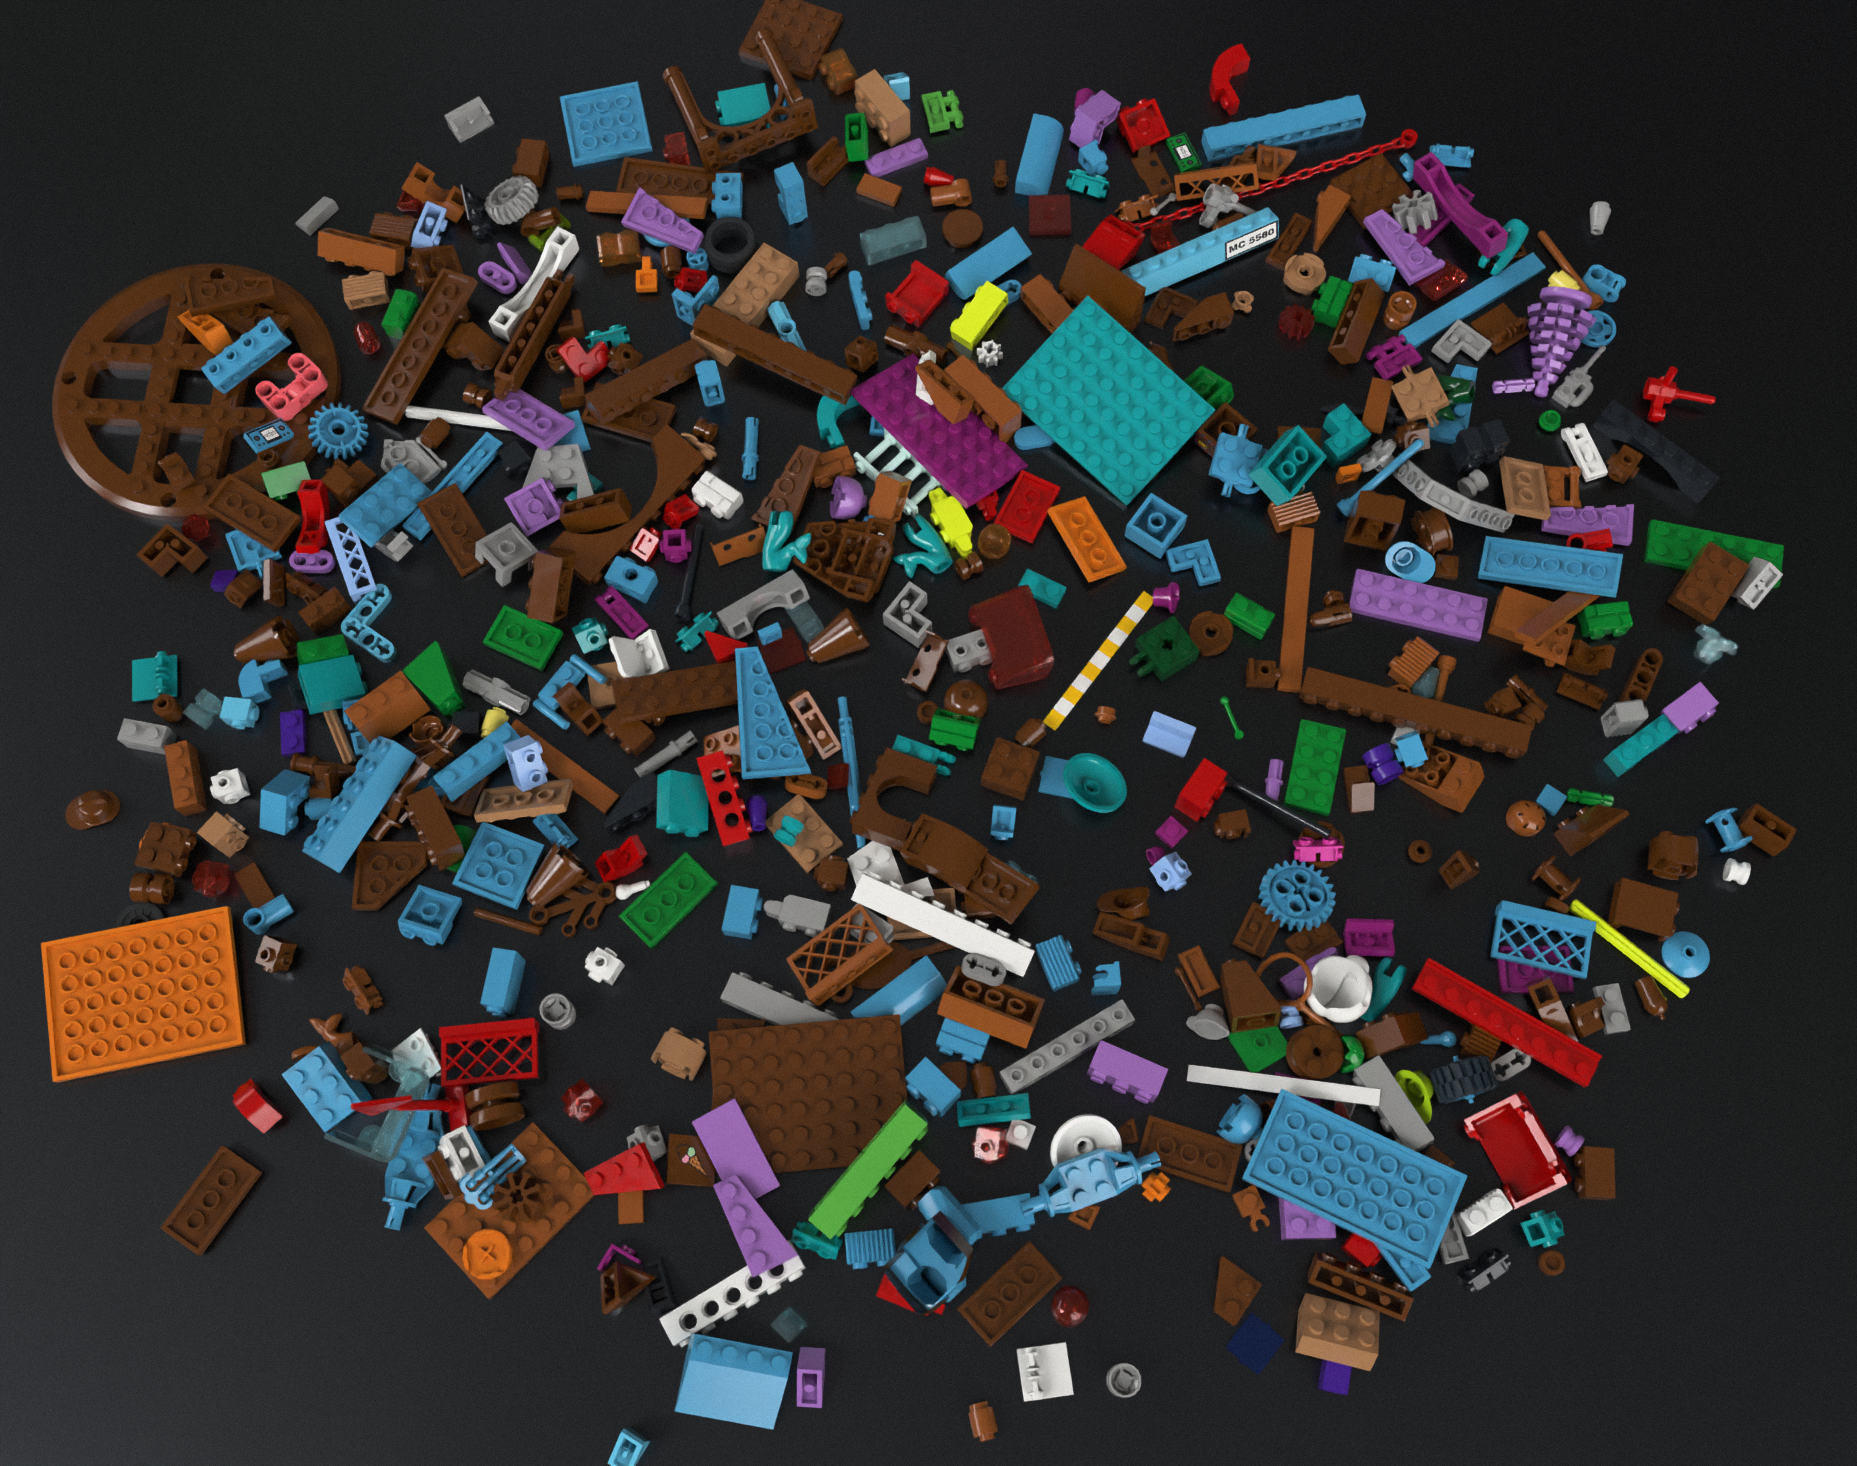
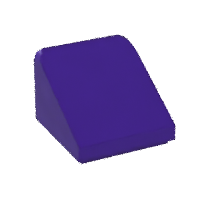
M216 571L211 581V588L215 592H225L229 583L239 576V571Z

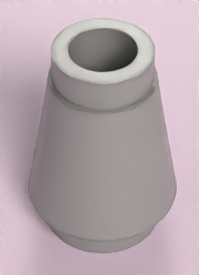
M1595 202L1590 208V232L1592 234H1603L1611 213L1609 203Z

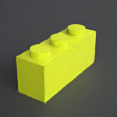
M986 281L983 286H979L975 292L974 299L971 303L968 302L964 306L963 313L959 319L956 318L952 322L950 327L952 338L973 351L1009 303L1008 294L989 281Z

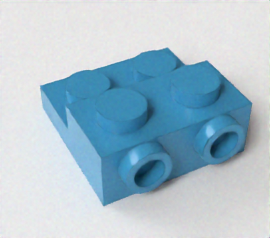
M418 885L398 919L399 930L407 938L413 939L417 936L423 938V941L433 946L436 943L443 945L453 927L452 921L462 905V898Z

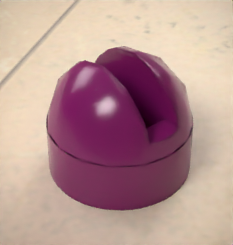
M1154 846L1146 850V856L1153 866L1162 857L1166 856V852L1161 847Z

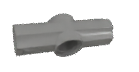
M473 669L467 672L464 677L463 687L482 696L490 704L497 707L501 705L519 715L527 711L531 699L527 695L512 689L504 681L495 677L493 679Z

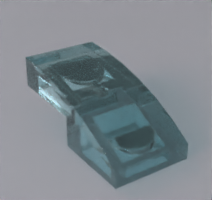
M807 601L793 609L784 607L786 613L808 644L824 629V626Z

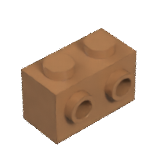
M217 811L197 832L229 858L236 851L241 850L249 838L243 833L246 829L227 813L223 817Z

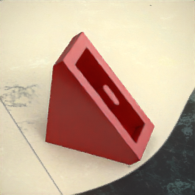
M707 630L704 633L717 664L736 661L735 648L748 647L747 643Z

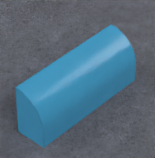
M1033 114L1016 178L1015 193L1047 199L1064 135L1063 126L1054 118Z
M1012 227L948 270L944 278L949 281L950 287L960 298L967 299L975 294L978 287L983 286L986 281L991 283L1032 255V253L1015 228Z
M926 955L852 1010L851 1015L853 1018L900 1014V1022L903 1025L943 995L947 983Z

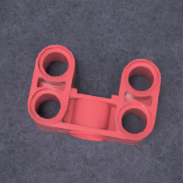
M295 353L288 360V365L295 374L296 379L287 387L279 390L272 382L262 381L255 389L263 404L277 418H282L284 421L292 419L321 392L325 391L328 386V382L321 370L302 353Z

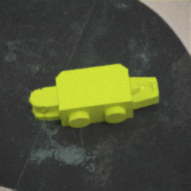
M940 487L936 488L928 494L932 505L930 518L933 524L938 525L941 530L939 533L943 542L948 543L950 549L955 547L958 554H960L959 556L964 559L972 552L973 545L970 539L973 525L960 502L953 496L947 497Z

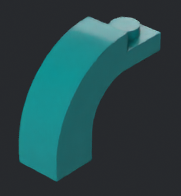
M824 395L820 400L817 410L819 434L821 440L827 438L830 448L836 449L845 446L836 421L845 410L860 405L852 395L846 405Z

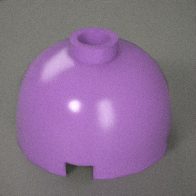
M847 476L836 477L831 494H834V502L830 501L831 517L840 520L852 519L860 513L861 508H865L867 495H864L863 487L855 479Z

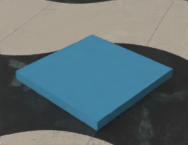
M638 81L560 96L574 167L653 151Z

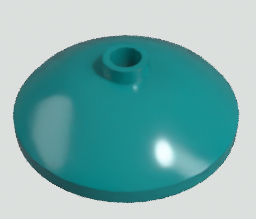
M1081 753L1073 756L1064 767L1063 780L1065 787L1072 798L1081 806L1094 812L1108 813L1118 809L1125 801L1127 795L1125 780L1120 771L1107 759L1096 754Z

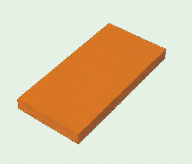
M1085 496L1048 509L1049 516L1088 582L1126 569L1125 562Z

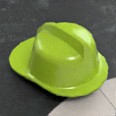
M1410 1070L1398 1071L1394 1076L1395 1080L1426 1125L1432 1116L1430 1098L1434 1092L1433 1083L1421 1070L1414 1072Z

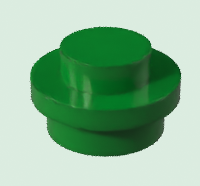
M1554 410L1545 411L1539 417V425L1546 431H1555L1561 424V417Z

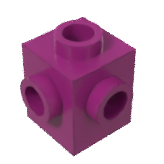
M685 529L663 530V540H660V551L665 554L666 561L681 562L688 560V552H692L691 539H687Z

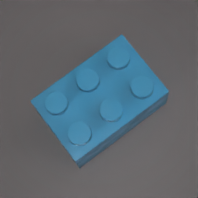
M330 1041L315 1048L282 1074L324 1132L337 1126L355 1112V1110L351 1109L352 1103L366 1102L372 1099V1096L359 1080H352L345 1071L347 1067L340 1058L341 1055Z

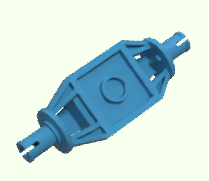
M425 1083L421 1100H437L441 1086ZM409 1111L398 1128L385 1173V1197H383L382 1201L388 1202L391 1205L385 1228L400 1231L405 1209H408V1207L416 1208L417 1203L434 1187L435 1181L422 1157L437 1151L440 1139L446 1135L441 1117L443 1111ZM430 1114H433V1131L428 1129ZM416 1186V1189L410 1197L409 1201L405 1202L411 1187Z
M1100 1148L1056 1164L1045 1181L1038 1185L1039 1195L1019 1201L1024 1217H1027V1215L1045 1209L1050 1217H1054L1056 1213L1073 1212L1114 1197L1135 1183L1138 1185L1142 1184V1173L1156 1167H1161V1162H1158L1160 1158L1156 1151L1136 1159L1131 1151L1125 1153ZM1114 1162H1127L1128 1165L1116 1168ZM1059 1183L1061 1189L1049 1195L1048 1191Z

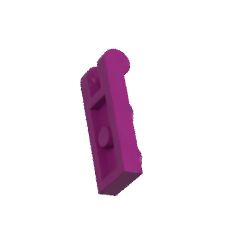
M612 585L606 589L603 595H598L594 598L599 607L607 613L629 639L635 640L650 629L649 625ZM613 598L614 601L608 604L607 602Z

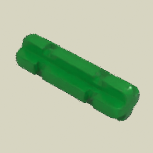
M1570 788L1567 791L1566 799L1570 802L1579 801L1582 804L1594 806L1601 804L1611 807L1614 802V797L1610 794L1601 795V793L1586 790L1579 792V789Z

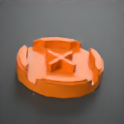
M483 1229L475 1232L465 1244L462 1260L466 1270L478 1279L491 1280L501 1276L508 1269L512 1261L513 1248L505 1234L495 1229Z

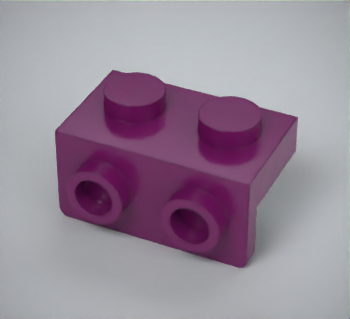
M1347 919L1343 931L1346 955L1394 957L1395 947L1392 935L1394 921L1384 919Z

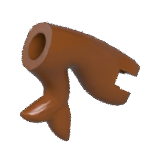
M342 1013L334 1014L326 1021L320 1018L309 1019L316 1031L327 1042L330 1041L341 1056L359 1042L357 1035L353 1031L346 1033L337 1032L336 1029L342 1018ZM308 1045L292 1052V1060H301L318 1046Z

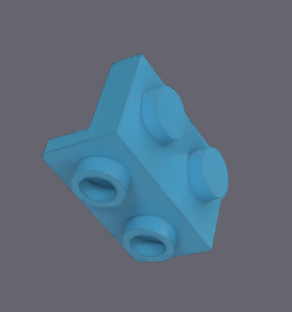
M1360 254V257H1355L1348 282L1355 283V281L1373 278L1383 291L1389 292L1396 267L1392 266L1393 262L1381 259L1380 263L1372 261L1373 257Z

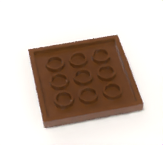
M765 0L739 49V56L767 65L755 42V36L763 29H771L776 37V44L791 74L812 80L843 20V16L835 11L802 0Z

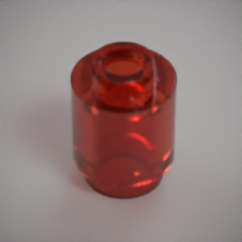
M368 322L358 323L354 327V337L360 351L366 354L375 353L380 348V341L374 327Z

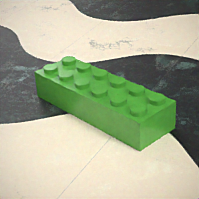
M904 1100L810 1212L808 1220L829 1239H832L834 1235L839 1237L848 1226V1218L851 1215L855 1218L863 1209L864 1199L867 1196L871 1199L879 1190V1181L883 1177L888 1179L896 1169L895 1162L899 1158L904 1160L912 1150L911 1143L915 1139L920 1141L928 1131V1126H926L928 1124L927 1118L908 1101Z

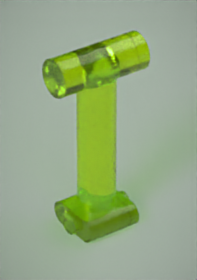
M559 213L561 223L557 226L560 228L564 226L570 228L569 220ZM557 226L550 227L539 238L534 234L531 235L528 241L543 253L545 243Z

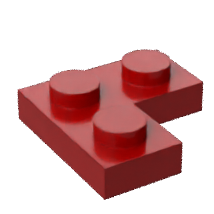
M571 337L556 349L575 377H583L585 383L607 366L610 360L607 357L610 350L603 341H599L590 350L585 352L576 338Z

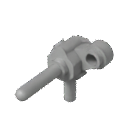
M1214 183L1210 184L1205 191L1203 204L1207 205L1200 217L1199 224L1206 228L1213 227L1218 220L1217 215L1219 212L1228 213L1235 210L1249 216L1258 211L1238 203V195L1232 192L1229 186H1219Z

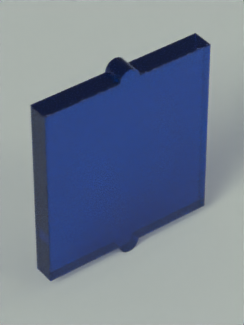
M1251 1313L1225 1348L1239 1359L1240 1364H1245L1254 1373L1259 1375L1285 1340L1271 1329L1270 1324H1265Z

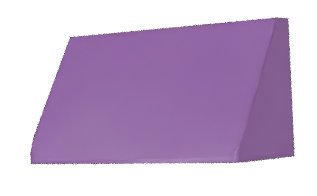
M499 242L497 245L499 252L519 283L523 285L528 282L532 272L517 250L512 246Z

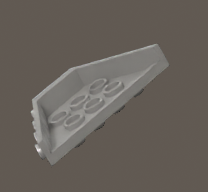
M1410 459L1406 460L1392 473L1419 499L1460 521L1502 533L1512 523L1515 514L1471 500L1432 479Z

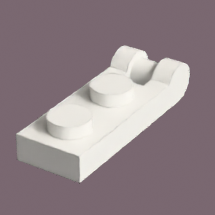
M1580 423L1575 425L1574 428L1567 427L1562 429L1561 437L1566 441L1578 467L1581 468L1585 481L1588 482L1606 476L1608 470L1585 424Z

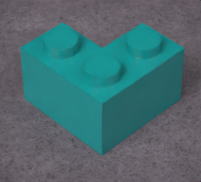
M1344 403L1327 414L1323 424V428L1331 436L1324 441L1322 446L1323 452L1327 456L1325 460L1334 469L1365 448L1371 437V433Z

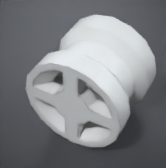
M1729 858L1723 869V880H1734L1738 884L1745 885L1750 875V863H1738L1735 859Z

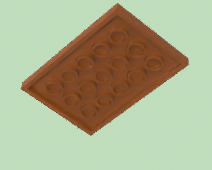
M534 1122L512 1144L527 1160L515 1172V1174L519 1175V1184L523 1178V1173L526 1172L536 1177L532 1181L530 1188L534 1187L537 1183L545 1188V1194L541 1193L532 1197V1201H539L545 1204L542 1212L535 1210L533 1206L529 1205L527 1208L533 1220L528 1223L520 1221L518 1211L515 1217L516 1221L513 1223L502 1218L509 1207L504 1208L503 1211H498L491 1205L489 1208L481 1210L474 1204H468L464 1200V1193L462 1192L424 1227L488 1299H491L595 1196L585 1176ZM512 1151L507 1153L495 1165L496 1169H498L514 1153ZM519 1159L516 1160V1161H515L508 1169H506L498 1178H500L504 1173H506L510 1168H512V1167H513L515 1164H517L520 1160H519ZM486 1173V1176L481 1181L478 1180L477 1184L473 1188H469L468 1186L466 1188L468 1190H474L486 1178L489 1177L488 1174ZM509 1180L502 1184L507 1190L511 1188ZM495 1192L493 1195L490 1194L489 1197L493 1201L498 1202L505 1199L506 1194ZM516 1194L515 1199L522 1202L524 1197L521 1194ZM483 1229H495L505 1234L513 1248L512 1261L508 1269L501 1276L491 1280L478 1279L466 1270L462 1260L465 1244L475 1232Z

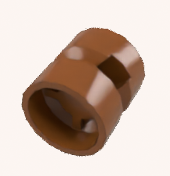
M1405 291L1396 292L1390 297L1383 315V320L1387 327L1392 330H1403L1408 326L1417 305L1415 297Z

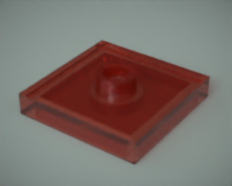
M1030 195V235L1071 234L1070 195Z

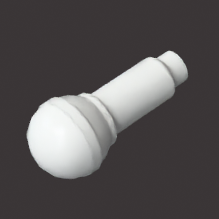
M643 880L631 885L619 884L615 889V895L618 899L625 900L631 894L647 889L650 886L649 880Z

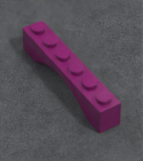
M1432 152L1414 162L1413 179L1426 193H1432L1435 203L1487 259L1506 248L1508 233L1495 219L1488 218L1476 211L1463 198L1453 184L1444 164Z

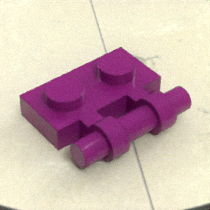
M1402 334L1389 338L1386 343L1372 347L1371 351L1366 353V358L1369 361L1374 358L1379 359L1375 362L1374 367L1384 380L1389 381L1402 374V367L1410 365L1413 368L1422 361L1421 356L1411 343L1403 347L1402 343L1406 339ZM1389 350L1395 351L1389 355L1386 354V352Z

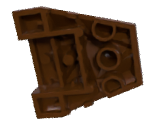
M868 518V521L861 522L850 519L848 523H835V521L807 523L803 534L811 533V541L806 548L807 560L803 564L795 556L793 562L844 596L868 602L873 598L874 593L879 592L894 552L892 543L895 538L896 523L879 518Z

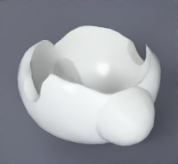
M1333 955L1319 960L1311 972L1313 987L1310 996L1306 999L1311 1009L1316 1014L1338 1023L1352 1022L1361 1017L1370 1005L1373 990L1367 961L1358 955H1349L1346 958ZM1307 977L1304 982V993L1307 986Z

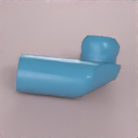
M1405 153L1399 161L1407 169L1403 173V177L1408 182H1411L1415 161L1408 153Z

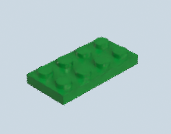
M1304 719L1301 720L1284 799L1285 806L1326 816L1330 814L1346 729Z

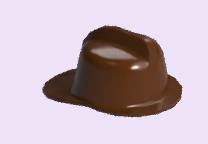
M90 790L70 802L66 809L65 818L72 828L78 830L105 824L117 816L120 810V802L113 792Z
M1143 886L1112 890L1099 897L1097 907L1104 912H1117L1122 918L1127 920L1148 916L1150 909L1147 899L1150 895V890Z

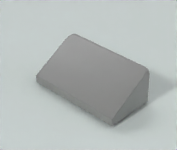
M324 196L295 224L311 236L339 208L333 199Z

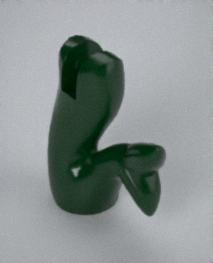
M1435 374L1450 404L1439 409L1435 416L1437 419L1443 417L1448 421H1454L1456 417L1450 407L1454 404L1472 403L1475 395V381Z

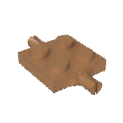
M1410 365L1402 367L1406 378L1392 385L1391 388L1408 422L1427 418L1432 428L1435 425L1438 426L1439 421L1435 413L1450 404L1432 367L1417 374L1413 373Z

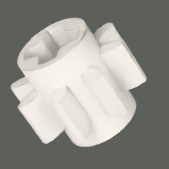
M993 340L988 342L982 341V348H977L979 363L983 362L987 368L992 365L997 366L998 359L1003 358L1001 344L997 345Z

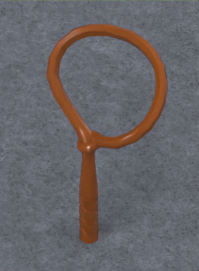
M1282 952L1271 955L1261 963L1256 970V975L1259 978L1264 969L1275 960L1291 958L1297 961L1302 966L1307 977L1305 993L1296 1001L1275 1000L1281 1006H1293L1298 1011H1303L1317 1025L1331 1029L1340 1039L1344 1035L1342 1032L1305 1005L1304 1001L1311 994L1313 977L1310 968L1301 957L1293 953Z

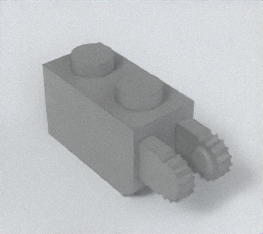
M788 895L784 898L783 902L769 900L765 902L763 907L767 916L778 919L783 929L791 932H796V929L802 930L811 937L817 936L827 928L832 912L831 904L794 895Z

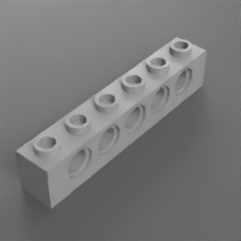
M1122 999L1000 1071L999 1077L1010 1095H1015L1099 1045L1100 1040L1106 1041L1133 1025L1135 1019Z

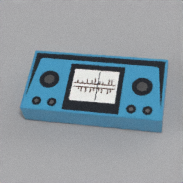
M279 418L244 433L243 438L257 454L292 439L294 433L284 420Z

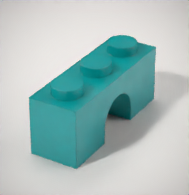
M1662 714L1614 749L1603 760L1619 777L1649 753L1654 752L1669 741L1679 731Z

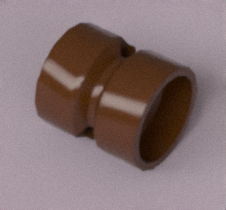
M137 872L131 879L130 898L133 902L148 903L151 901L155 904H169L174 894V879L170 874H155L153 876L151 873Z

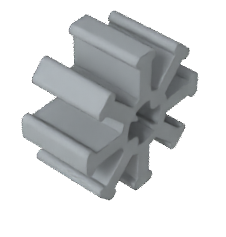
M1420 190L1413 191L1414 196L1412 199L1407 198L1403 194L1399 197L1400 204H1393L1395 220L1402 225L1401 229L1405 230L1409 227L1410 233L1415 234L1417 233L1418 225H1422L1427 230L1431 227L1430 220L1436 221L1438 219L1435 201L1430 192L1422 196Z

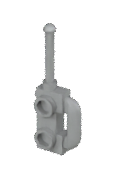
M1604 345L1599 346V349L1583 367H1580V369L1577 367L1575 370L1572 369L1569 373L1571 375L1566 376L1565 382L1556 389L1552 398L1565 408L1569 405L1578 407L1583 404L1593 392V384L1590 382L1592 377L1586 374L1587 370L1602 352H1605L1606 347ZM1578 388L1582 389L1583 391L1576 397L1574 392Z

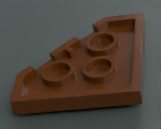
M360 841L357 849L351 909L354 911H377L427 867L428 856L425 846H422L420 841Z

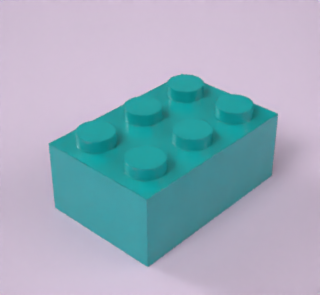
M1297 425L1283 433L1248 476L1278 506L1293 498L1327 456L1304 430Z

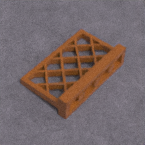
M858 904L786 958L804 987L808 999L817 1006H820L892 952L893 948L886 941L862 904ZM861 912L864 916L862 926L852 925L853 917ZM838 928H846L843 940L833 939L834 933ZM851 929L861 930L858 942L848 941ZM866 931L874 932L877 936L870 944L863 943ZM820 942H827L824 954L815 953L816 945ZM832 943L842 944L839 956L830 955ZM847 945L857 946L856 954L851 958L845 957ZM801 956H808L806 968H798L794 961ZM813 957L823 958L821 970L811 969ZM828 959L838 960L837 968L832 972L826 971ZM809 974H820L818 983L810 987L808 984Z

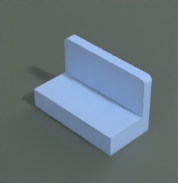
M1154 711L1143 742L1184 758L1196 727Z

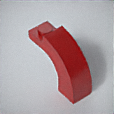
M1242 43L1227 49L1218 57L1211 75L1210 95L1213 103L1220 101L1222 107L1227 110L1229 115L1237 113L1240 102L1229 81L1233 77L1247 72L1250 63V57Z
M321 479L302 480L298 489V496L302 507L303 521L302 530L295 547L297 553H319L321 547L327 546L329 538L325 521L330 520L328 492Z

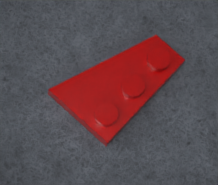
M645 1142L584 1172L593 1195L652 1190L665 1187Z

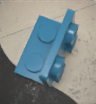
M715 275L709 279L694 298L690 293L682 292L677 288L672 293L677 317L692 326L704 304L712 307L721 296L718 278Z

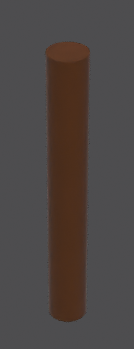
M478 907L474 911V916L539 936L542 932V927Z

